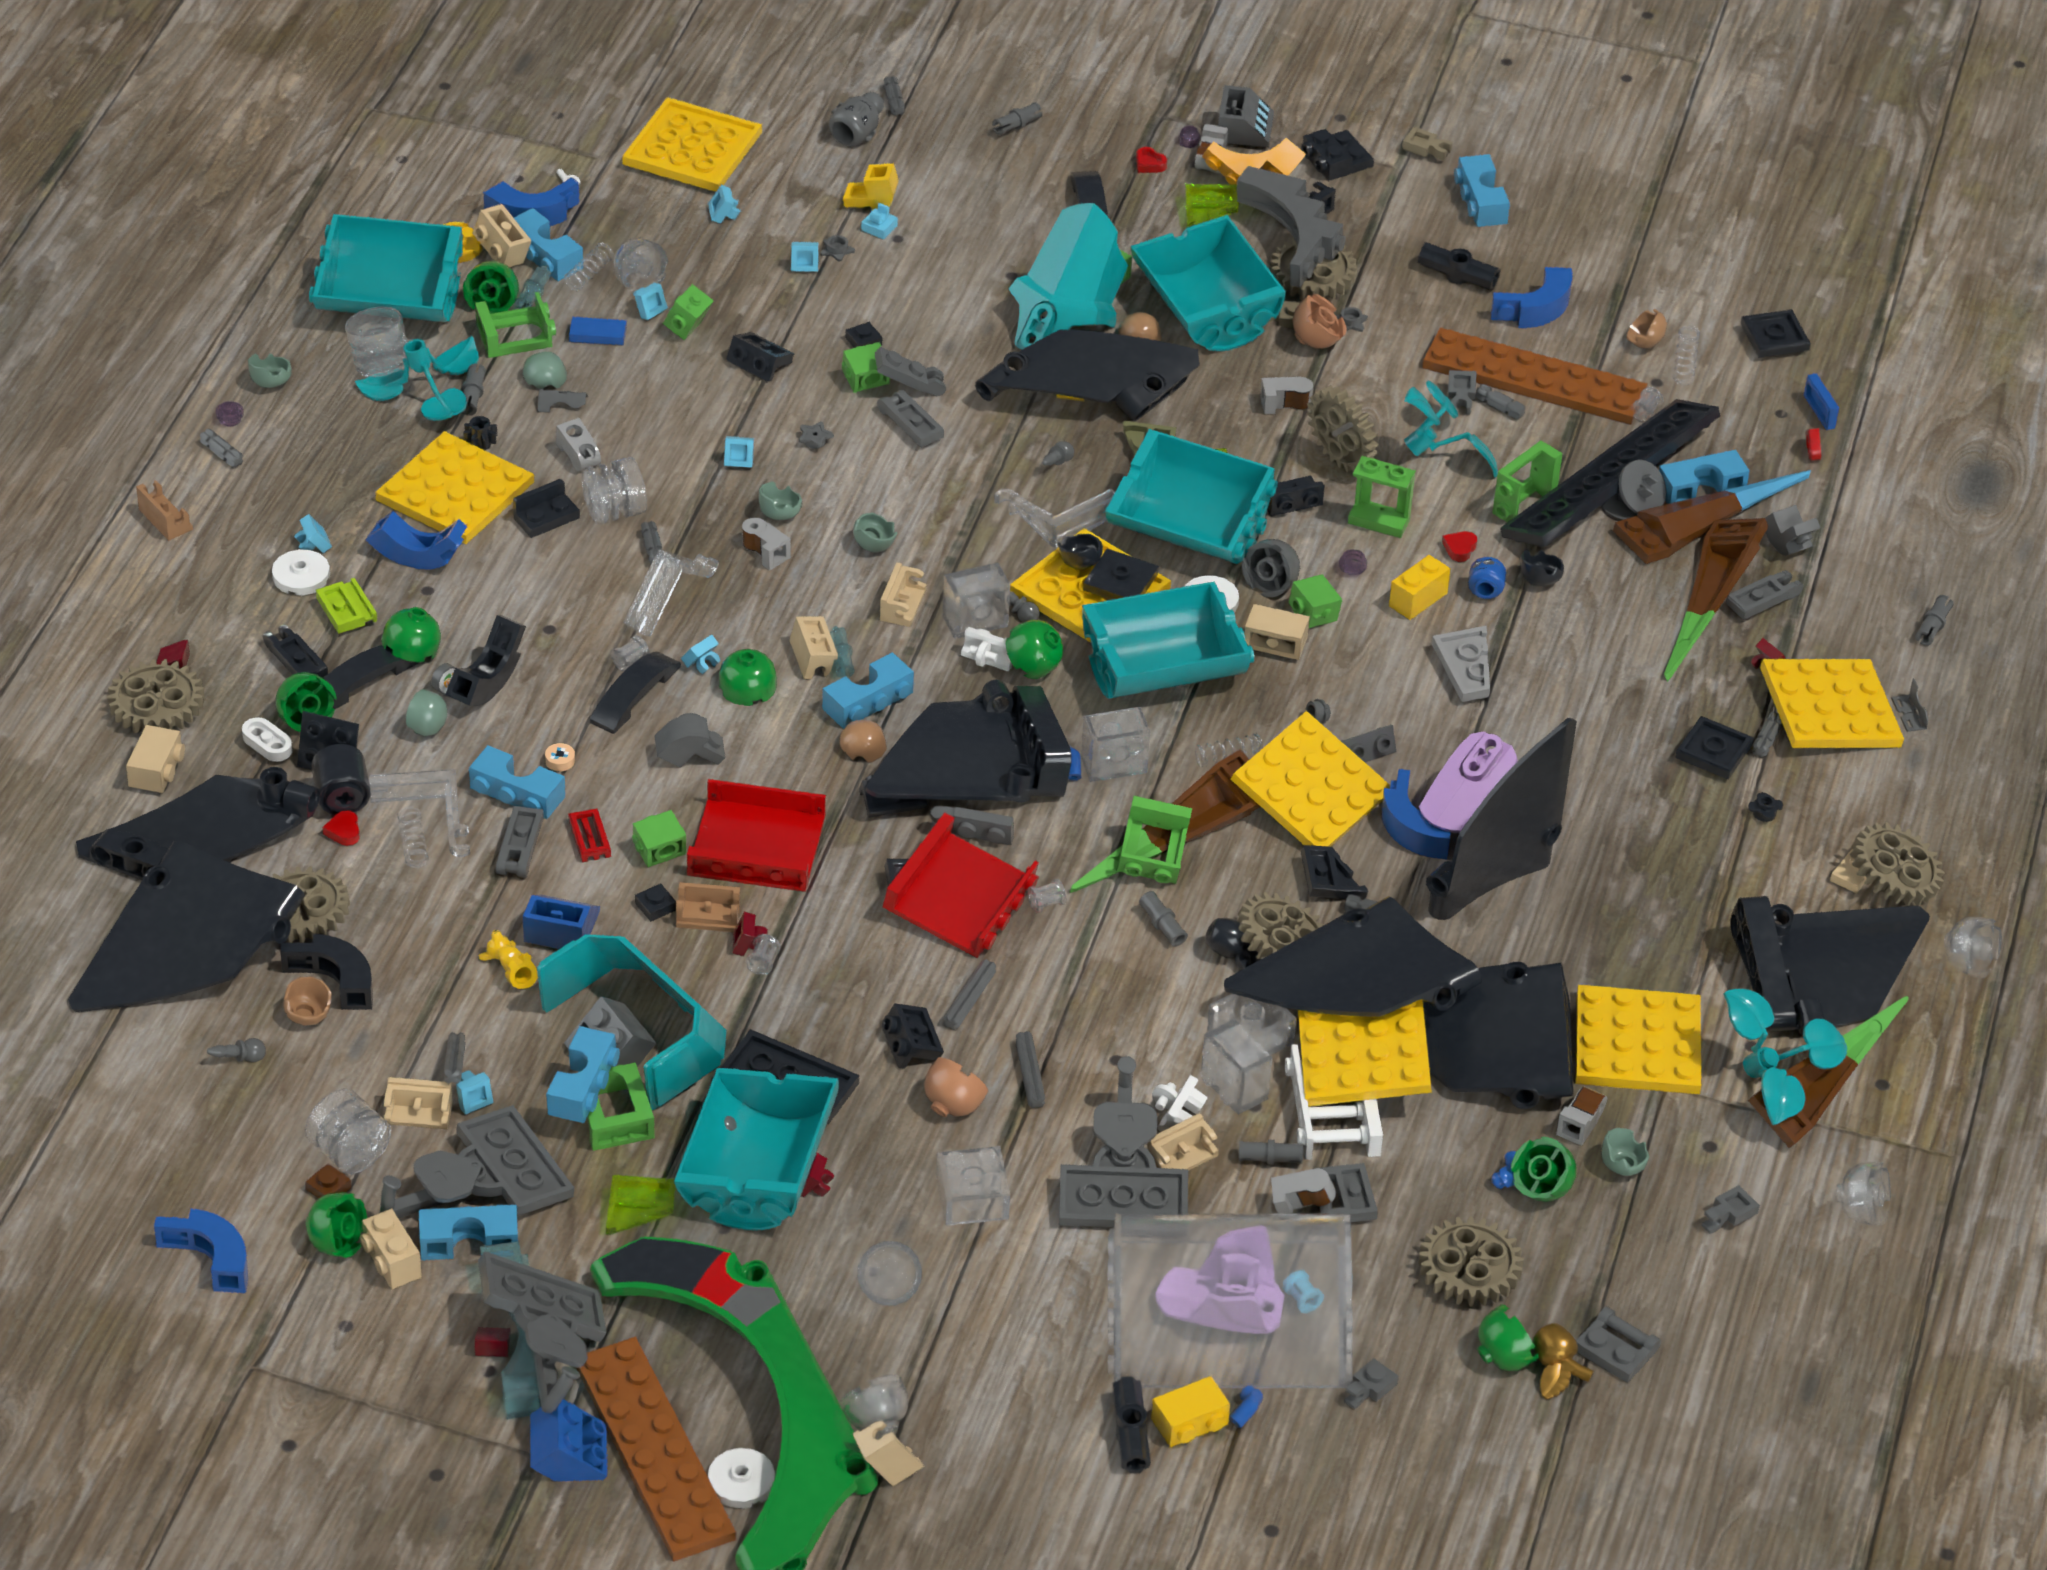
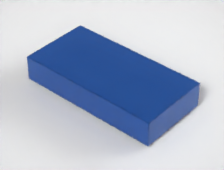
M572 317L569 342L624 345L627 320Z
M1817 373L1810 374L1806 379L1804 397L1826 430L1835 429L1839 407Z

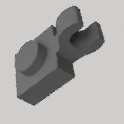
M1738 1185L1715 1197L1714 1207L1709 1208L1704 1213L1709 1219L1704 1221L1701 1226L1710 1234L1719 1230L1727 1220L1735 1226L1758 1214L1760 1205Z
M1373 1358L1353 1375L1352 1383L1346 1388L1350 1395L1344 1399V1402L1353 1409L1359 1407L1368 1397L1377 1402L1398 1384L1399 1376Z

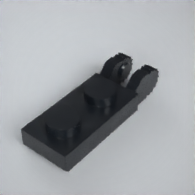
M286 624L278 627L281 641L269 631L263 633L262 637L265 646L269 648L271 653L280 660L292 675L301 672L313 673L320 677L328 675L327 665Z

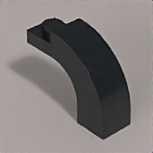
M497 615L482 653L471 666L455 668L445 695L469 706H480L490 701L504 687L519 661L521 653L517 652L526 626L505 616Z
M313 934L312 943H281L282 973H320L336 980L340 985L341 1010H372L373 987L371 968L366 957L355 946L340 938L323 934Z

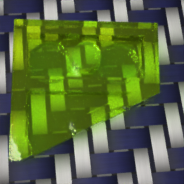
M1185 184L1186 228L1238 212L1237 185Z
M613 1175L606 1221V1235H612L673 1214L677 1189L674 1183L675 1179Z

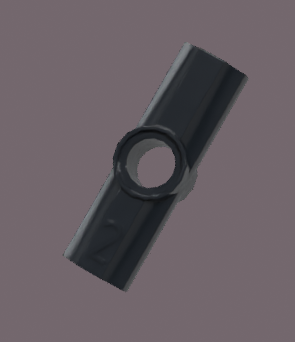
M1425 242L1418 256V263L1420 265L1445 273L1448 281L1454 284L1470 282L1493 291L1500 277L1501 269L1472 259V254L1466 249L1456 248L1450 251Z
M1133 1376L1121 1377L1112 1384L1117 1424L1116 1438L1119 1441L1122 1469L1128 1470L1129 1473H1141L1151 1465L1146 1427L1147 1412L1143 1403L1141 1381L1134 1379Z

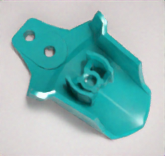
M1094 203L1077 204L1062 209L1028 275L1016 278L1008 288L1020 305L1018 328L1015 337V345L1020 350L1033 344L1029 343L1031 337L1036 336V342L1059 329L1070 330L1075 326L1098 324L1115 327L1117 313L1112 303L1128 264L1117 244V229L1109 217ZM1047 311V316L1041 320V314Z

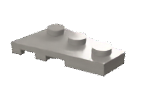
M1487 626L1439 634L1432 637V646L1461 702L1489 697L1490 678L1487 656Z

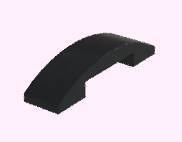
M1098 171L1071 172L1073 191L1076 192L1078 204L1094 203L1108 216L1104 188Z
M380 645L355 655L323 678L332 685L336 693L333 709L348 703L350 692L386 672L391 671L397 676L420 662L406 661L392 655L393 649L386 645V649Z
M658 651L649 653L635 661L616 679L605 693L590 717V723L615 734L631 718V708L658 681L665 683L681 667V662Z

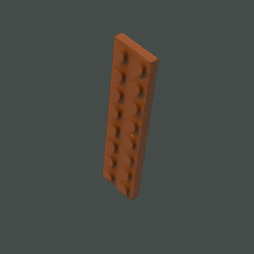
M1441 327L1423 359L1422 367L1449 375V370L1477 371L1476 383L1486 384L1490 387L1630 425L1643 401L1648 383L1635 379H1629Z
M633 1337L587 1352L586 1363L582 1367H576V1369L580 1373V1377L602 1421L605 1422L606 1429L673 1562L735 1541L736 1530L637 1338Z

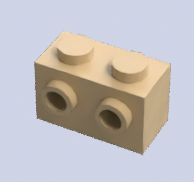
M503 204L480 210L473 234L487 250L491 258L506 264L508 267L523 264L532 240Z
M1254 604L1245 625V641L1248 646H1252L1253 650L1299 660L1308 638L1310 616Z
M150 725L145 726L126 764L128 787L159 793L164 792L167 783L173 781L178 761L181 762L184 758L185 745L181 744L180 731Z
M393 1209L362 1220L363 1234L360 1235L361 1244L365 1252L371 1255L378 1273L384 1276L391 1289L422 1278L420 1252Z

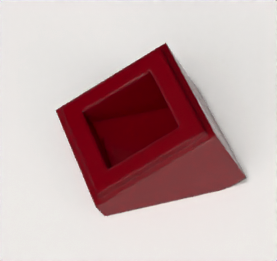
M182 640L161 648L156 664L161 665L162 661L167 659L169 666L176 661L179 663V669L186 666L190 655L189 641Z
M478 1327L474 1342L475 1356L508 1357L511 1328Z

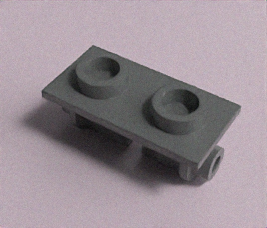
M1392 724L1341 740L1343 744L1364 762L1397 752Z

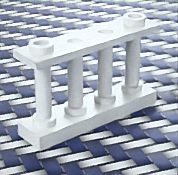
M1298 1044L1291 1045V1055L1289 1058H1285L1286 1076H1291L1300 1125V1128H1297V1144L1303 1143L1305 1160L1312 1159L1313 1143L1360 1141L1361 1144H1366L1368 1157L1381 1156L1383 1132L1377 1100H1362L1356 1102L1355 1105L1308 1107V1101L1305 1100L1302 1060H1300ZM1356 1117V1120L1362 1121V1125L1358 1129L1313 1131L1311 1119Z

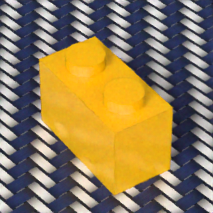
M1429 554L1392 580L1389 607L1407 619H1413L1448 593L1451 568Z
M1212 1376L1153 1398L1151 1420L1169 1447H1173L1180 1443H1188L1198 1436L1218 1431L1228 1425L1230 1403Z

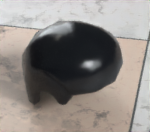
M1078 534L1073 537L1066 536L1063 545L1061 542H1058L1061 558L1067 566L1073 569L1085 570L1092 567L1103 554L1102 542L1091 534Z
M1525 550L1520 555L1522 576L1531 585L1548 586L1559 581L1564 574L1563 561L1555 555L1545 554L1543 550H1540L1535 556H1531L1528 550Z

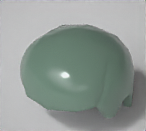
M545 351L533 354L524 362L522 372L524 380L529 385H534L538 389H544L547 385H552L558 389L567 379L564 363L553 352Z
M269 353L267 358L263 360L259 359L257 354H253L248 359L250 377L260 387L274 388L286 383L292 375L291 363L284 357H274L272 353Z
M768 482L759 488V505L765 516L774 520H788L799 513L802 507V498L799 493L792 491L790 486L780 490L776 487L775 482Z
M873 512L862 514L853 526L856 542L862 549L870 552H883L888 549L894 542L898 532L894 530V522H887L884 517Z
M425 689L417 692L409 703L406 713V725L413 729L414 733L425 737L437 734L447 719L448 709L443 698Z
M1615 1128L1609 1130L1602 1143L1601 1157L1603 1163L1611 1171L1622 1176H1633L1645 1169L1650 1156L1646 1149V1142L1638 1143L1634 1139V1132L1631 1129Z

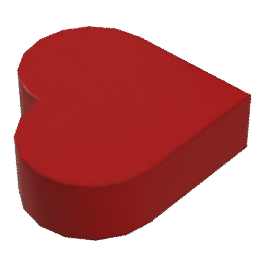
M1151 147L1139 148L1136 153L1137 172H1163L1167 169V157L1161 153H1156Z
M1819 428L1807 429L1805 438L1809 460H1821Z
M1462 531L1442 536L1444 548L1449 557L1456 562L1467 561L1471 556V552L1476 550L1478 539L1472 532Z
M352 811L339 812L322 827L323 835L344 846L354 845L360 840L358 817Z

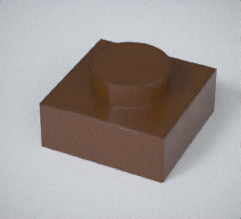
M326 1164L305 1181L306 1190L318 1199L330 1193L347 1192L352 1188L351 1179L330 1164Z

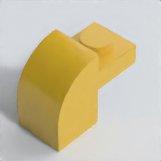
M894 163L868 165L863 182L848 183L843 197L845 208L870 206L871 210H874L875 208L878 209L879 203L890 207L898 185V176Z

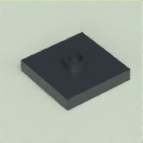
M1792 309L1741 317L1740 324L1758 358L1810 351L1811 343Z
M1107 548L1084 581L1083 590L1110 600L1145 594L1158 575L1159 566Z
M1700 716L1676 750L1675 758L1729 780L1752 747L1754 737Z

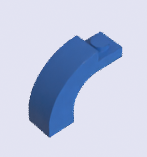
M570 178L549 191L530 194L520 192L503 181L483 192L484 209L503 204L514 218L534 208L550 221V226L557 225L567 220V210L579 204V182Z
M1545 267L1543 286L1531 293L1493 292L1491 320L1518 321V328L1538 327L1556 320L1564 313L1569 304L1572 268Z
M392 511L375 524L366 541L379 553L398 564L423 570L436 569L448 564L457 548L464 539L461 536L467 526L458 519L440 532L425 533L414 529Z
M1399 769L1397 781L1391 780L1390 789L1384 788L1381 815L1387 832L1397 843L1414 853L1447 860L1451 832L1431 825L1423 817L1421 811L1412 805L1408 798L1410 770Z
M190 1209L189 1218L156 1217L154 1230L157 1248L190 1249L206 1254L213 1260L211 1268L213 1291L246 1293L249 1277L246 1247L242 1236L230 1222L214 1213L199 1209Z

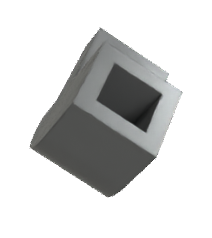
M1796 505L1773 512L1765 517L1768 524L1766 535L1770 543L1782 555H1790L1812 547V533L1821 528L1817 518L1803 522Z
M686 715L677 717L668 722L654 735L657 757L680 768L694 754L717 765L726 758L723 737L714 731H709L707 718L701 716Z

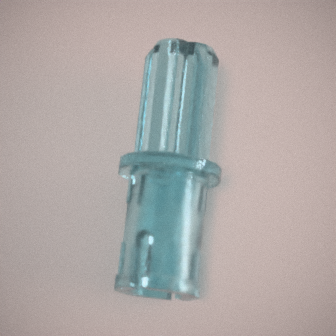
M546 266L537 267L531 278L524 282V289L515 301L518 309H522L525 303V308L532 307L535 302V292H539L540 296L544 293V286L551 276V271Z
M834 626L830 635L838 653L837 660H834L836 674L840 678L847 677L846 668H848L849 676H852L855 672L851 658L853 654L852 646L848 644L845 628Z

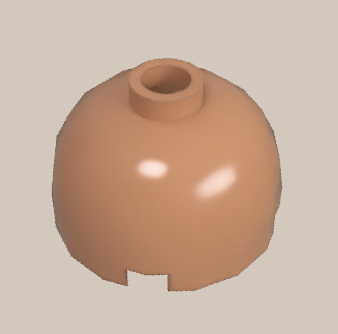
M1314 294L1311 297L1309 295L1300 302L1295 309L1292 319L1297 340L1304 345L1317 349L1328 348L1345 336L1347 330L1345 321L1342 317L1338 320L1334 314L1337 310L1334 305L1318 294Z
M942 1057L937 1058L931 1065L925 1077L924 1090L927 1098L933 1103L931 1109L943 1117H947L948 1114L956 1117L966 1116L974 1112L982 1104L988 1093V1088L975 1074L971 1072L968 1077L960 1071L963 1066Z

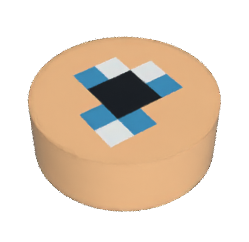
M564 743L553 744L545 751V763L548 768L554 771L569 770L575 764V751L571 746Z

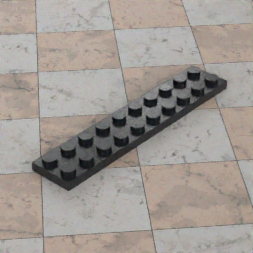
M1675 399L1500 528L1502 538L1535 544L1538 547L1550 545L1562 533L1569 531L1570 527L1585 519L1589 513L1599 506L1604 505L1616 493H1620L1619 477L1621 471L1628 463L1635 460H1645L1657 466L1662 459L1674 453L1677 448L1685 442L1692 440L1696 434L1708 428L1712 422L1721 417L1719 407Z

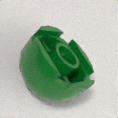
M485 261L476 265L468 273L463 284L464 298L468 305L474 310L475 303L486 301L490 314L508 311L515 303L519 292L518 279L513 270L506 264L498 261Z
M413 607L399 610L388 619L382 633L381 642L385 649L386 645L393 649L392 655L397 658L412 662H424L425 657L431 655V659L436 657L441 643V632L438 622L422 608Z
M1029 620L1013 627L1009 631L1011 632L1010 637L1006 639L1005 643L1007 655L1016 670L1021 668L1027 673L1023 676L1028 679L1037 680L1057 668L1063 657L1064 649L1062 639L1052 625L1045 621Z
M741 649L731 653L723 661L719 671V689L723 691V696L726 700L738 705L751 706L753 701L762 699L763 703L774 695L777 688V676L774 664L766 654L754 649Z
M308 672L296 673L285 679L279 686L275 698L276 710L283 722L295 731L300 732L303 711L328 717L333 716L336 693L332 685L319 675Z
M1546 1136L1534 1141L1529 1140L1516 1151L1511 1163L1515 1187L1523 1195L1540 1202L1555 1201L1563 1197L1572 1188L1576 1178V1162L1573 1154L1561 1142Z
M346 1192L330 1193L320 1197L312 1205L306 1218V1229L310 1242L321 1253L347 1258L353 1256L361 1248L362 1244L360 1242L357 1243L360 1238V1234L363 1233L362 1220L367 1219V1212L363 1201L355 1198V1194Z
M1501 1304L1487 1314L1479 1325L1478 1338L1481 1345L1477 1347V1351L1487 1365L1493 1362L1499 1369L1517 1371L1536 1361L1539 1356L1538 1354H1531L1530 1350L1535 1346L1516 1316L1509 1319L1504 1313L1509 1308Z

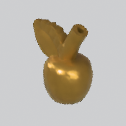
M1550 1323L1536 1332L1533 1337L1534 1350L1539 1356L1538 1359L1546 1366L1540 1379V1390L1544 1399H1551L1553 1396H1558L1564 1392L1569 1386L1571 1374L1587 1382L1590 1381L1594 1370L1572 1359L1578 1351V1345L1569 1331L1557 1323Z

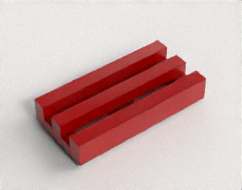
M598 808L568 813V821L581 861L588 862V857H593V860H599V855L603 854L605 858H610L611 848ZM588 817L593 819L601 843L599 847L596 846ZM577 819L581 820L589 844L588 849L585 847Z

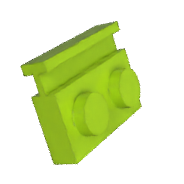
M351 578L349 583L344 584L341 581L316 589V599L338 634L365 626V622L370 620L373 623L377 622V612L355 578Z

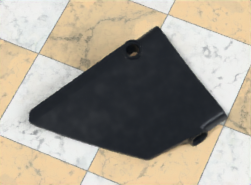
M991 680L984 685L982 693L973 700L931 703L892 747L868 782L865 791L876 798L1027 802L1031 799V796L1064 797L1071 766V749L1041 686H1014L1012 692H1009L1003 681Z
M1565 719L1533 746L1500 779L1459 833L1452 862L1445 861L1427 877L1426 885L1430 891L1428 911L1433 918L1438 920L1450 919L1468 904L1496 887L1549 866L1553 844L1559 838L1562 830L1561 823L1577 723L1575 719Z
M174 840L159 865L153 866L145 873L141 883L69 996L68 1002L75 1012L118 1008L167 999L230 981L237 976L261 944L269 941L283 943L287 940L291 932L290 920L303 901L305 894L292 883L242 868L185 842Z
M1388 896L1366 909L1355 908L1346 911L1340 917L1224 980V989L1232 994L1290 1009L1332 1015L1379 1017L1420 999L1439 1010H1448L1454 1005L1458 996L1481 984L1482 976L1474 962L1437 939L1419 924L1394 898Z
M1768 896L1738 898L1731 914L1730 928L1732 937L1745 965L1752 990L1764 997L1773 1011L1774 1022L1771 1026L1765 1028L1767 1032L1799 1030V1033L1803 1035L1805 1025L1813 1019H1824L1838 1028L1864 1022L1875 1016L1928 924L1930 916L1920 906L1794 914L1793 910L1784 904H1775L1771 907Z
M1523 962L1480 967L1478 969L1482 976L1481 984L1458 996L1454 1005L1448 1010H1439L1423 1001L1430 1074L1450 1091L1501 1092L1510 1097L1513 1105L1520 1109L1533 1108L1539 1102V1096L1544 1095L1545 1100L1574 1095L1570 1000L1561 962L1530 967Z

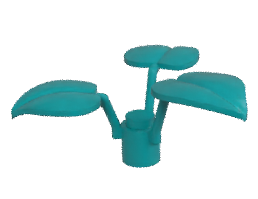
M473 336L448 349L436 359L432 356L423 340L413 339L407 342L403 348L406 358L403 359L404 371L392 367L378 371L365 379L355 380L358 389L364 396L376 401H385L403 392L402 384L408 382L409 367L417 373L424 372L435 397L427 399L422 404L421 412L428 420H445L453 415L462 413L467 406V399L465 394L456 388L447 389L440 394L429 371L430 363L432 362L434 369L442 374L449 372L452 375H459L467 372L471 364L478 363L479 354Z
M1428 380L1426 386L1429 392L1441 404L1440 410L1436 414L1424 395L1416 387H1411L1407 391L1405 402L1416 406L1427 418L1420 427L1404 439L1408 448L1416 456H1419L1428 448L1434 451L1437 447L1461 439H1467L1487 460L1492 468L1495 479L1498 473L1495 457L1475 434L1472 435L1466 432L1435 443L1434 440L1438 436L1431 426L1433 424L1436 426L1440 424L1439 418L1445 411L1454 419L1458 417V412L1451 400L1443 394L1437 385Z
M1728 990L1723 995L1727 1002L1730 1021L1734 1029L1743 1038L1749 1040L1759 1038L1756 1045L1751 1047L1753 1053L1744 1058L1743 1068L1751 1078L1762 1077L1761 1089L1764 1104L1772 1125H1777L1785 1119L1798 1114L1805 1104V1092L1801 1083L1794 1076H1787L1785 1069H1777L1778 1062L1809 1050L1810 1061L1815 1067L1831 1069L1845 1059L1847 1044L1841 1033L1830 1022L1824 1019H1813L1803 1029V1038L1806 1045L1778 1055L1772 1048L1761 1047L1768 1036L1765 1028L1771 1026L1774 1022L1773 1011L1767 1000L1751 990Z

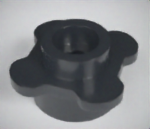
M1762 792L1757 794V799L1754 802L1749 803L1748 809L1753 812V816L1756 819L1769 822L1775 819L1778 810L1783 809V802L1775 800L1774 797Z

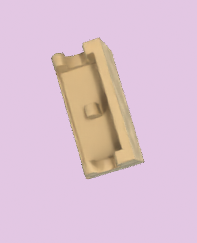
M896 563L880 600V621L911 627L926 592V584L912 580L911 576L922 578L924 572L916 568L902 566V563Z
M824 616L796 617L789 641L803 678L812 679L815 669L820 666L824 667L822 669L824 677L828 676L834 660L838 658V653Z
M388 1077L384 1107H386L384 1124L448 1129L453 1105L452 1083Z
M1198 1113L1158 1133L1154 1139L1148 1142L1147 1149L1154 1157L1156 1168L1188 1169L1189 1171L1218 1156V1149L1211 1142L1217 1139V1135L1205 1122L1203 1116Z
M883 1421L875 1422L861 1432L859 1430L855 1431L853 1435L864 1459L892 1486H895L924 1467L921 1460L911 1453L912 1449L904 1446L893 1432L883 1435L878 1440L875 1439L876 1433L887 1426Z

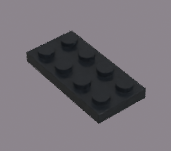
M751 1029L721 1066V1068L766 1071L772 1073L779 1080L785 1079L786 1074L838 1078L839 1090L827 1122L828 1125L859 1085L858 1074Z

